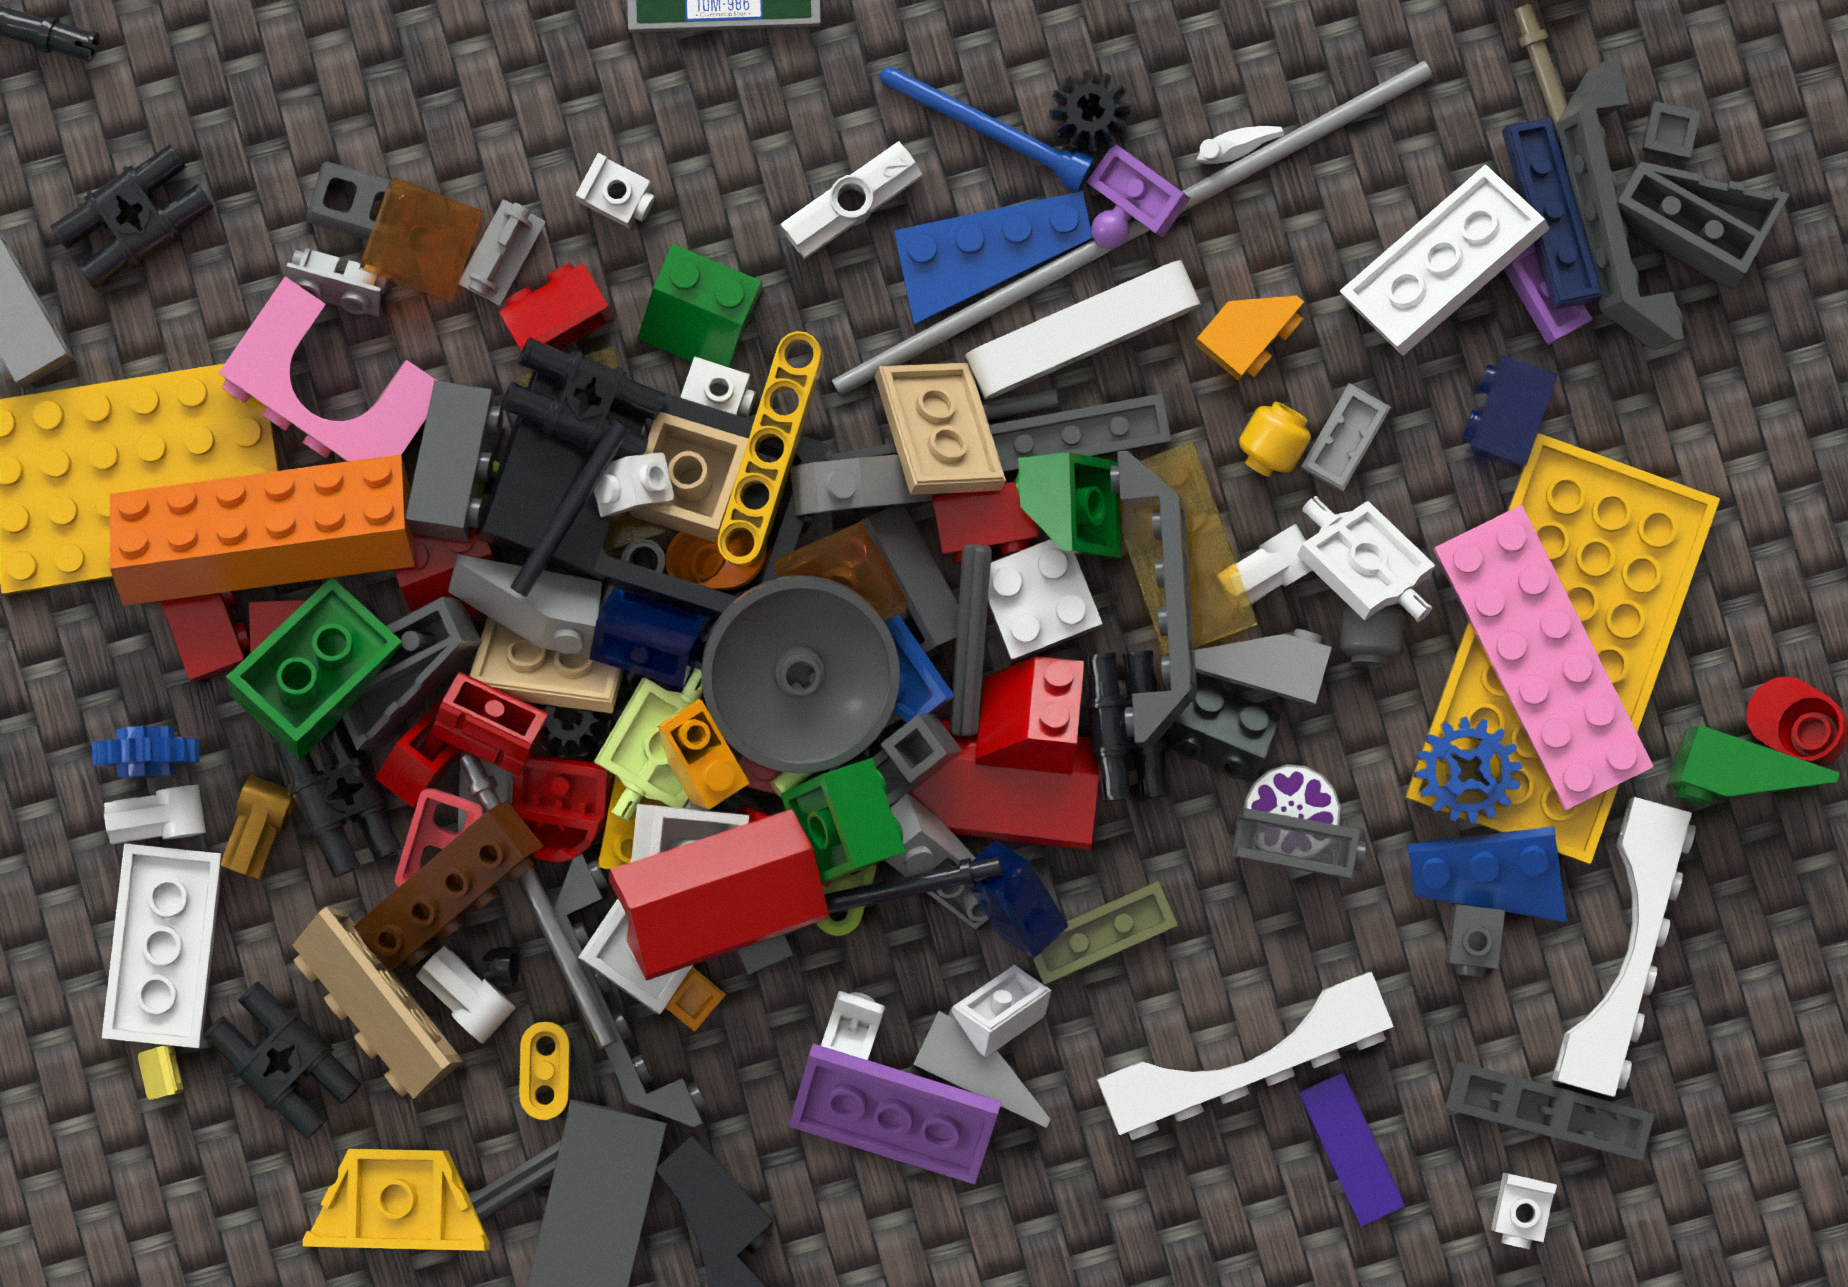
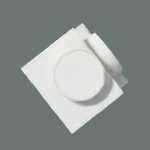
M600 153L597 154L576 193V198L580 204L628 229H631L635 219L642 222L646 218L655 196L650 194L652 185L648 179L607 159L606 156ZM615 183H621L627 189L626 194L620 199H613L608 194L609 188Z
M1503 1172L1491 1230L1503 1233L1501 1243L1530 1249L1532 1240L1544 1242L1553 1195L1557 1187L1556 1184ZM1527 1203L1533 1209V1216L1527 1222H1520L1516 1217V1209L1519 1205Z

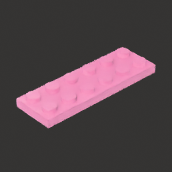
M1522 505L1433 548L1564 811L1654 767Z

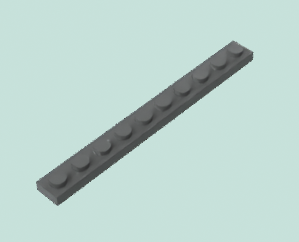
M1163 393L989 425L1004 474L1019 471L1018 458L1065 452L1098 457L1114 454L1117 451H1130L1171 443ZM895 443L829 454L826 455L825 459L831 461L898 455ZM757 483L749 486L743 497L745 506L753 510L764 507L769 500L768 488L763 484Z

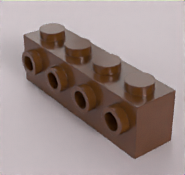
M506 800L484 813L353 927L389 972L404 963L412 969L434 951L429 943L440 935L445 941L467 923L462 915L474 906L479 912L493 902L501 894L496 888L497 885L506 878L513 883L534 867L535 864L530 857L539 851L543 845Z

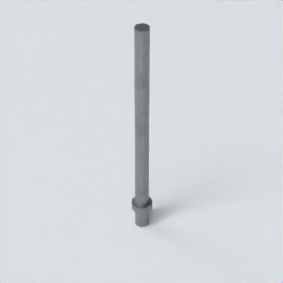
M472 754L462 757L459 762L471 784L467 789L472 798H478L484 813L501 804L494 789L498 786L494 776H488L480 758ZM532 867L518 879V882L599 1048L603 1049L618 1040Z

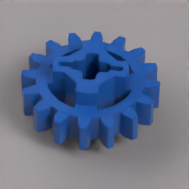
M1467 717L1459 719L1458 730L1455 731L1448 722L1441 724L1440 728L1443 737L1439 739L1432 734L1427 735L1425 740L1431 747L1430 752L1419 751L1416 754V758L1426 764L1425 769L1414 772V778L1426 779L1428 785L1419 792L1420 797H1427L1429 795L1435 797L1436 800L1431 808V811L1434 813L1443 809L1444 806L1449 809L1448 821L1455 822L1460 813L1463 812L1466 814L1468 823L1474 824L1477 821L1478 811L1481 810L1488 819L1496 816L1493 807L1494 803L1504 807H1508L1511 804L1508 796L1504 794L1506 789L1517 790L1520 787V783L1510 778L1511 772L1522 769V763L1510 762L1508 756L1517 749L1516 744L1503 747L1500 740L1503 738L1505 731L1500 728L1492 734L1487 733L1488 726L1485 719H1481L1475 729L1470 728ZM1460 738H1473L1480 741L1472 750H1460L1450 742ZM1494 754L1500 766L1498 783L1490 773L1489 760ZM1437 759L1445 765L1446 782L1442 787L1439 786L1436 778ZM1473 759L1478 764L1474 772L1479 777V781L1477 782L1475 779L1470 778L1462 782L1458 778L1462 770L1457 765L1458 762L1456 760L1466 763ZM1463 791H1475L1480 796L1486 798L1477 803L1455 801Z
M135 726L116 729V739L92 742V766L117 767V778H164L166 776H176L175 765L200 763L199 739L175 738L173 726Z

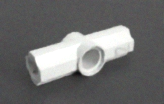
M898 141L853 174L839 178L830 190L785 220L780 226L796 251L805 260L852 226L865 222L872 212L921 179L923 174L907 149ZM847 190H856L864 196L866 201L859 210L847 211L839 205V196Z

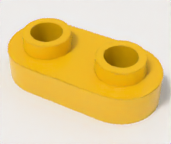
M539 1022L530 1026L523 1034L520 1045V1103L528 1115L540 1120H548L560 1115L566 1109L570 1098L571 1042L564 1028L553 1022ZM545 1036L552 1038L555 1042V1050L548 1056L541 1054L538 1050V1042ZM543 1085L551 1087L554 1091V1099L547 1105L540 1103L536 1096L537 1090Z

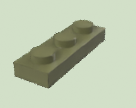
M1157 881L1024 941L1045 985L1178 926L1161 885Z

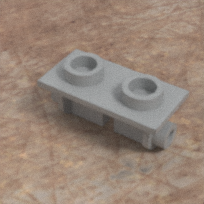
M503 199L458 284L501 306L546 221L531 214V211L516 202L512 204Z
M306 248L304 252L298 250L294 252L292 262H288L286 266V277L320 301L341 306L344 310L353 314L366 313L377 317L380 316L381 294H385L389 283V275L381 274V268L349 260L342 275L336 273L339 257Z

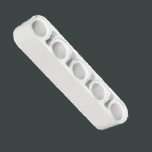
M1178 260L983 344L968 352L965 357L984 399L987 400L1196 309L1201 303L1182 261Z

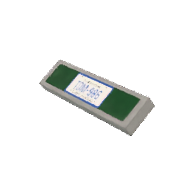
M627 0L629 33L821 27L820 0Z

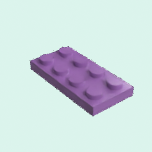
M813 1043L788 1127L975 1185L997 1119L1001 1101Z

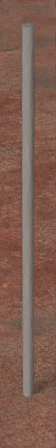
M1425 61L1416 64L1188 187L1182 192L1191 197L1181 213L1433 78L1429 66ZM1131 218L1128 221L1130 233L1125 243L1146 233L1150 229L1136 218ZM1092 239L832 379V382L838 394L842 397L875 379L879 366L901 365L1114 249L1103 248Z

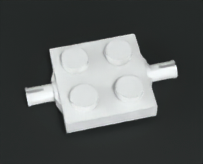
M1314 496L1313 499L1311 498L1304 505L1302 511L1321 527V530L1318 534L1302 543L1297 556L1363 620H1367L1386 606L1398 603L1417 622H1420L1429 615L1432 606L1425 602L1413 588L1431 576L1435 564L1369 501L1353 511L1336 515L1317 496Z

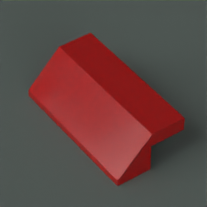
M940 720L963 752L909 795L938 816L953 834L1091 850L1099 773L1097 759H1092V754H1089V749L1092 748L1090 737L1077 736L1072 775L976 765L978 732L972 736L955 735L949 730L950 721Z
M792 809L610 869L609 882L629 919L627 943L646 981L826 920L829 915L813 847Z

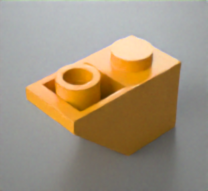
M1298 296L1228 301L1198 336L1195 345L1237 381H1240L1247 372L1255 377L1273 356L1266 349L1279 335L1286 341L1303 321L1304 318L1298 314V311L1301 309L1304 301Z
M696 700L658 725L667 762L691 803L709 810L749 784L748 779L702 700Z

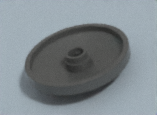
M799 575L776 578L759 584L743 593L727 607L716 621L706 642L702 658L701 676L708 712L722 736L735 750L749 760L772 770L788 773H812L824 771L851 760L869 747L879 736L891 717L896 704L900 683V665L895 643L886 623L864 597L845 585L830 579Z

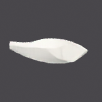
M1246 127L1226 132L1213 139L1204 140L1200 145V152L1195 162L1218 164L1243 157L1262 143L1284 136L1282 127Z

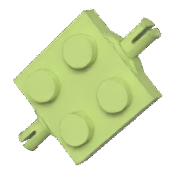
M694 668L681 693L667 691L649 679L642 678L594 760L595 764L616 775L622 785L626 787L616 806L611 811V813L619 816V818L630 822L637 804L640 803L643 797L658 800L668 807L683 808L688 800L687 794L667 762L658 725L701 698L703 687L701 671Z

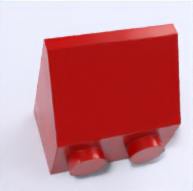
M572 263L557 268L546 277L549 283L534 292L531 291L530 287L514 293L504 301L507 307L499 311L521 351L529 337L559 350H564L615 320L607 302L583 263L575 268Z
M477 528L473 529L470 543L413 534L415 566L393 569L411 613L441 597L457 598L448 592L457 554L498 562L492 544L475 537ZM464 602L471 619L484 615V613Z
M1035 656L984 677L975 764L1072 775L1077 745L1084 661Z

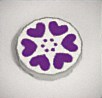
M1286 764L1268 770L1253 783L1244 800V808L1338 826L1340 823L1341 807L1335 789L1322 774L1307 766ZM1260 826L1257 846L1263 851L1307 859L1320 853L1331 843L1332 839Z

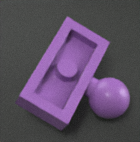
M1115 143L1087 180L1089 185L1116 204L1113 210L1104 211L1096 216L1091 226L1092 237L1099 246L1106 249H1115L1122 246L1129 237L1130 226L1128 221L1132 216L1159 236L1164 237L1191 197Z
M1534 243L1504 268L1547 345L1593 320L1584 304L1553 310Z

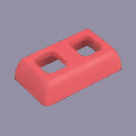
M427 788L422 791L396 872L395 884L400 887L423 867L421 858L426 846L431 845L444 849L483 815L482 806L476 802L436 788ZM445 803L465 811L467 817L463 831L454 832L437 826L434 823V815L438 804Z

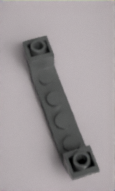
M1615 57L1587 71L1558 120L1557 127L1571 187L1603 293V297L1598 301L1600 311L1650 349L1657 350L1684 339L1682 330L1683 315L1676 304L1674 292L1644 297L1639 295V276L1637 269L1632 264L1627 243L1628 228L1625 220L1621 217L1619 205L1617 204V181L1614 173L1610 170L1605 149L1606 134L1598 117L1607 116L1630 104L1628 99V80L1622 72L1619 57Z
M1117 451L1118 465L1111 466L1110 470L1113 495H1120V500L1127 508L1160 505V510L1152 512V525L1155 540L1162 539L1163 558L1155 560V574L1158 588H1165L1166 607L1158 608V623L1160 635L1168 636L1169 655L1161 657V671L1164 685H1171V691L1132 694L1133 707H1126L1125 709L1126 731L1128 737L1135 736V743L1143 749L1152 748L1197 697L1186 505L1178 493L1128 451Z
M584 854L573 858L554 907V911L577 958L591 938L582 920L574 923L571 915L606 900L602 889L609 887L603 869L598 867V860L589 863L587 856ZM578 959L618 1040L604 1049L628 1102L692 1127L704 1123L705 1120L702 1112L709 1110V1107L698 1083L689 1086L685 1077L651 1093L649 1092L646 1084L652 1082L653 1078L642 1054L636 1057L633 1056L626 1039L633 1037L630 1025L622 1010L613 1012L606 996L613 992L610 981Z

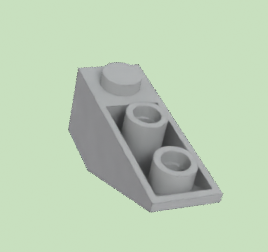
M908 793L890 806L893 817L899 821L902 827V842L906 852L890 858L886 862L904 876L957 866L960 860L971 858L972 862L978 861L938 816ZM994 878L977 881V886L966 889L963 884L927 892L975 930L1012 901L1010 895Z

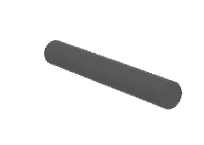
M1055 388L982 402L987 421L1059 407Z

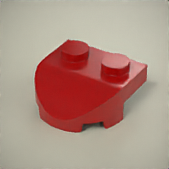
M532 753L519 777L514 775L512 803L510 805L543 845L533 857L547 862L568 861L586 851L601 837L605 831L612 795V773L594 762Z

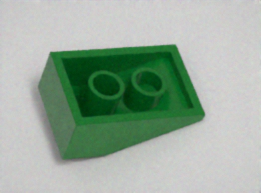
M330 578L226 676L229 695L289 752L300 760L336 726L402 646V641L334 578Z
M1699 724L1684 730L1666 785L1678 789L1677 798L1704 806V803L1711 804L1714 800L1820 787L1837 782L1840 773Z

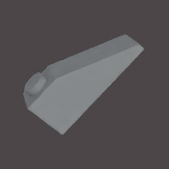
M0 233V373L6 382L14 379L17 384L26 388L75 359L7 240Z
M898 455L821 461L790 467L796 516L933 501L932 494L910 495Z
M457 554L449 583V593L539 648L555 650L563 654H576L588 657L598 623L601 581L543 570L528 596L524 597L510 588L523 566Z
M1295 629L1293 636L1280 634L1195 650L1196 673L1313 706L1318 698L1332 647L1321 644L1323 636Z
M951 1007L948 1015L938 1011L913 1065L972 1093L1001 1101V1107L1047 1128L1051 1119L1000 1053L996 1050L987 1057L981 1055L953 1015V1007Z

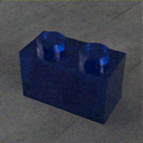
M1505 355L1500 357L1496 366L1487 364L1478 389L1479 392L1486 394L1480 412L1471 410L1462 437L1470 439L1466 452L1521 471L1527 465L1558 374Z
M613 588L596 621L589 659L683 688L699 654L706 616Z
M995 840L972 862L1000 856L1004 868V876L977 881V886L970 889L999 936L1027 955L1035 958L1069 925L1030 861Z

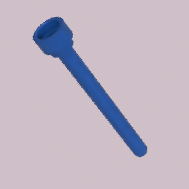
M886 67L880 73V80L884 85L1055 170L1054 176L1061 179L1060 184L1075 192L1080 191L1092 169L1095 158L1078 149L1075 153L1069 150L1062 153L893 67Z

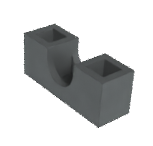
M935 713L916 715L882 742L883 749L873 757L876 769L883 775L886 782V797L889 806L893 805L906 793L910 794L963 752Z

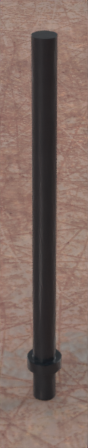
M1000 856L972 862L971 858L960 860L957 866L824 894L828 912L832 913L963 884L966 889L977 886V881L1004 876V868Z

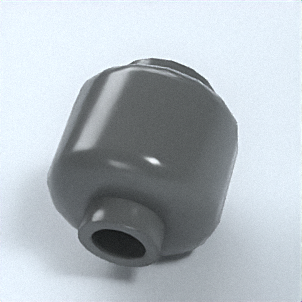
M1348 606L1342 613L1341 651L1344 655L1351 658L1350 663L1354 666L1388 668L1390 661L1399 658L1403 652L1404 614L1397 608L1386 606L1367 620H1363Z

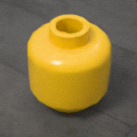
M1276 401L1272 407H1258L1239 438L1241 449L1248 455L1245 464L1267 477H1270L1273 471L1280 473L1293 471L1311 440V434L1305 427L1308 420L1292 408Z

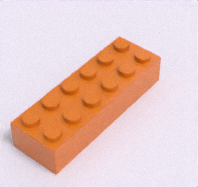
M402 455L110 494V570L122 606L414 567L413 534L405 520L411 490Z

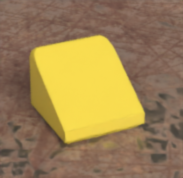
M172 1045L156 1047L138 1054L145 1092L149 1100L183 1093V1083L175 1049Z

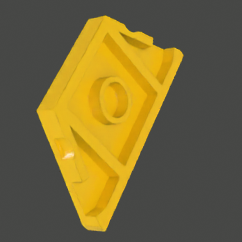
M348 1149L338 1169L336 1182L328 1188L321 1202L323 1208L311 1231H307L303 1238V1247L490 1250V1242L452 1157L449 1151Z

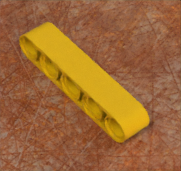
M796 331L787 334L781 339L777 347L720 528L717 543L719 551L727 561L736 566L748 567L754 565L765 552L790 467L793 463L823 367L824 355L822 348L816 339L806 332ZM803 343L811 346L814 354L808 366L794 368L788 364V352L794 345ZM791 390L798 394L799 404L797 409L792 414L786 416L775 413L773 409L775 396L781 391ZM777 437L784 444V452L781 458L771 463L762 461L758 455L760 443L766 438ZM756 483L763 484L769 490L767 504L757 510L747 508L743 500L746 489ZM741 530L751 532L755 540L752 551L743 557L732 555L729 549L731 536Z

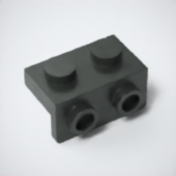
M1196 678L1197 697L1172 724L1166 737V742H1170L1168 749L1175 751L1183 758L1197 760L1218 769L1228 777L1252 783L1265 759L1282 714Z

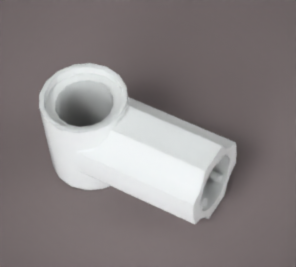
M1297 524L1292 525L1259 545L1260 550L1217 575L1224 591L1237 611L1263 598L1267 593L1280 585L1286 587L1312 571L1297 556L1302 543L1306 541Z
M199 785L172 787L158 790L156 795L134 797L104 803L105 827L110 844L112 845L162 837L163 840L178 839L206 833Z
M443 946L435 953L416 975L425 986L453 1011L451 1013L452 1017L482 1044L516 1009L514 1004L485 978L481 980L466 963L446 946Z

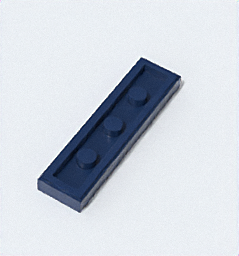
M1548 117L1506 125L1502 130L1520 196L1546 220L1550 228L1534 242L1553 310L1599 301L1603 297L1602 289L1552 118Z

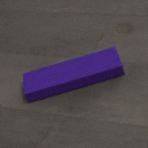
M1338 1073L1299 1091L1298 1094L1359 1226L1362 1227L1405 1207L1344 1073Z

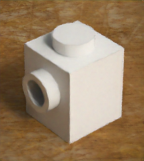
M694 357L681 398L748 419L756 392L749 390L750 374Z

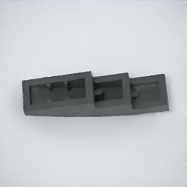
M1458 1061L1445 1109L1640 1161L1644 1159L1655 1115L1647 1111Z

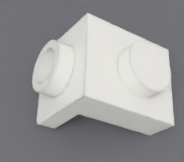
M659 452L627 456L612 461L594 489L600 517L613 516L641 506L673 500L674 495L665 455Z
M839 991L821 1046L868 1060L885 1007L863 993L853 992L849 994Z

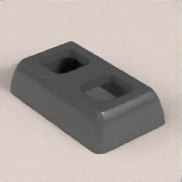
M324 162L320 168L306 219L311 224L406 251L411 247L426 199V193L423 189L336 163ZM334 179L353 183L357 187L352 207L348 212L336 211L327 208L324 204L329 184ZM379 193L391 194L403 200L398 221L394 226L383 225L372 221L370 218L375 198Z

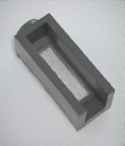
M1243 808L1238 812L1230 858L1350 879L1353 876V870L1361 871L1366 842L1359 841L1361 832L1359 829Z

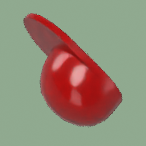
M1784 676L1771 679L1761 685L1749 701L1746 717L1751 733L1760 742L1775 751L1826 767L1834 763L1844 753L1848 745V718L1843 709L1829 696L1798 678Z

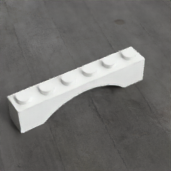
M1637 797L1628 799L1616 842V848L1626 869L1632 896V927L1628 950L1619 974L1604 999L1584 1020L1564 1034L1552 1078L1553 1081L1615 1097L1617 1088L1625 1089L1632 1066L1631 1061L1625 1060L1630 1041H1638L1644 1023L1645 1015L1638 1013L1643 994H1651L1657 975V967L1651 965L1655 947L1663 948L1670 927V920L1663 918L1668 899L1673 901L1677 899L1682 883L1683 873L1676 871L1681 852L1689 853L1695 835L1696 826L1689 824L1691 812Z
M1367 972L1322 990L1309 1014L1289 1036L1271 1050L1248 1062L1221 1070L1189 1072L1165 1069L1141 1061L1096 1080L1117 1133L1121 1135L1128 1132L1131 1140L1159 1130L1156 1121L1174 1114L1176 1121L1179 1122L1204 1112L1201 1103L1217 1096L1220 1097L1222 1104L1250 1094L1247 1085L1265 1078L1268 1086L1295 1076L1292 1067L1310 1060L1313 1068L1337 1060L1341 1058L1338 1049L1356 1042L1358 1049L1362 1050L1386 1040L1383 1031L1394 1026L1373 973Z

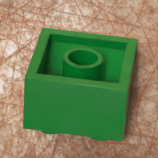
M672 243L652 289L637 340L691 363L694 357L730 368L764 290L762 281Z
M1071 452L1018 458L1019 473L1016 478V489L1020 496V507L1063 551L1110 559L1122 558L1120 495H1113L1110 476L1111 466L1118 465L1117 461Z
M873 758L821 774L780 794L786 811L793 810L813 847L822 884L906 852L902 842V827L899 821L893 817L886 797V782L883 775L876 769Z

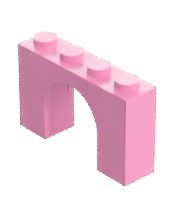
M284 277L218 374L226 379L221 388L243 403H246L251 396L266 406L262 416L284 431L292 424L307 434L302 443L326 459L331 451L346 462L402 455L427 418L434 380H437L408 360H405L376 403L359 417L347 421H332L311 413L301 404L293 391L290 380V364L296 347L326 304L287 277Z

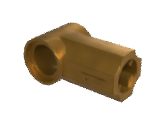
M253 775L248 777L236 806L235 816L238 818L223 854L221 866L261 880L277 835L285 829L295 805L293 796L289 797L287 794L288 788Z

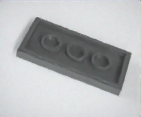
M570 1100L527 1287H628L665 1133L666 1120L578 1100Z

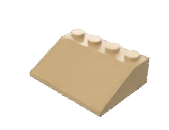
M325 907L315 916L292 945L299 953L294 962L310 982L318 978L329 991L324 1000L340 1020L348 1016L360 1032L354 1038L371 1059L379 1055L390 1070L384 1076L401 1097L409 1093L413 1099H418L464 1063V1060L393 971H388L353 927L356 924L344 909Z

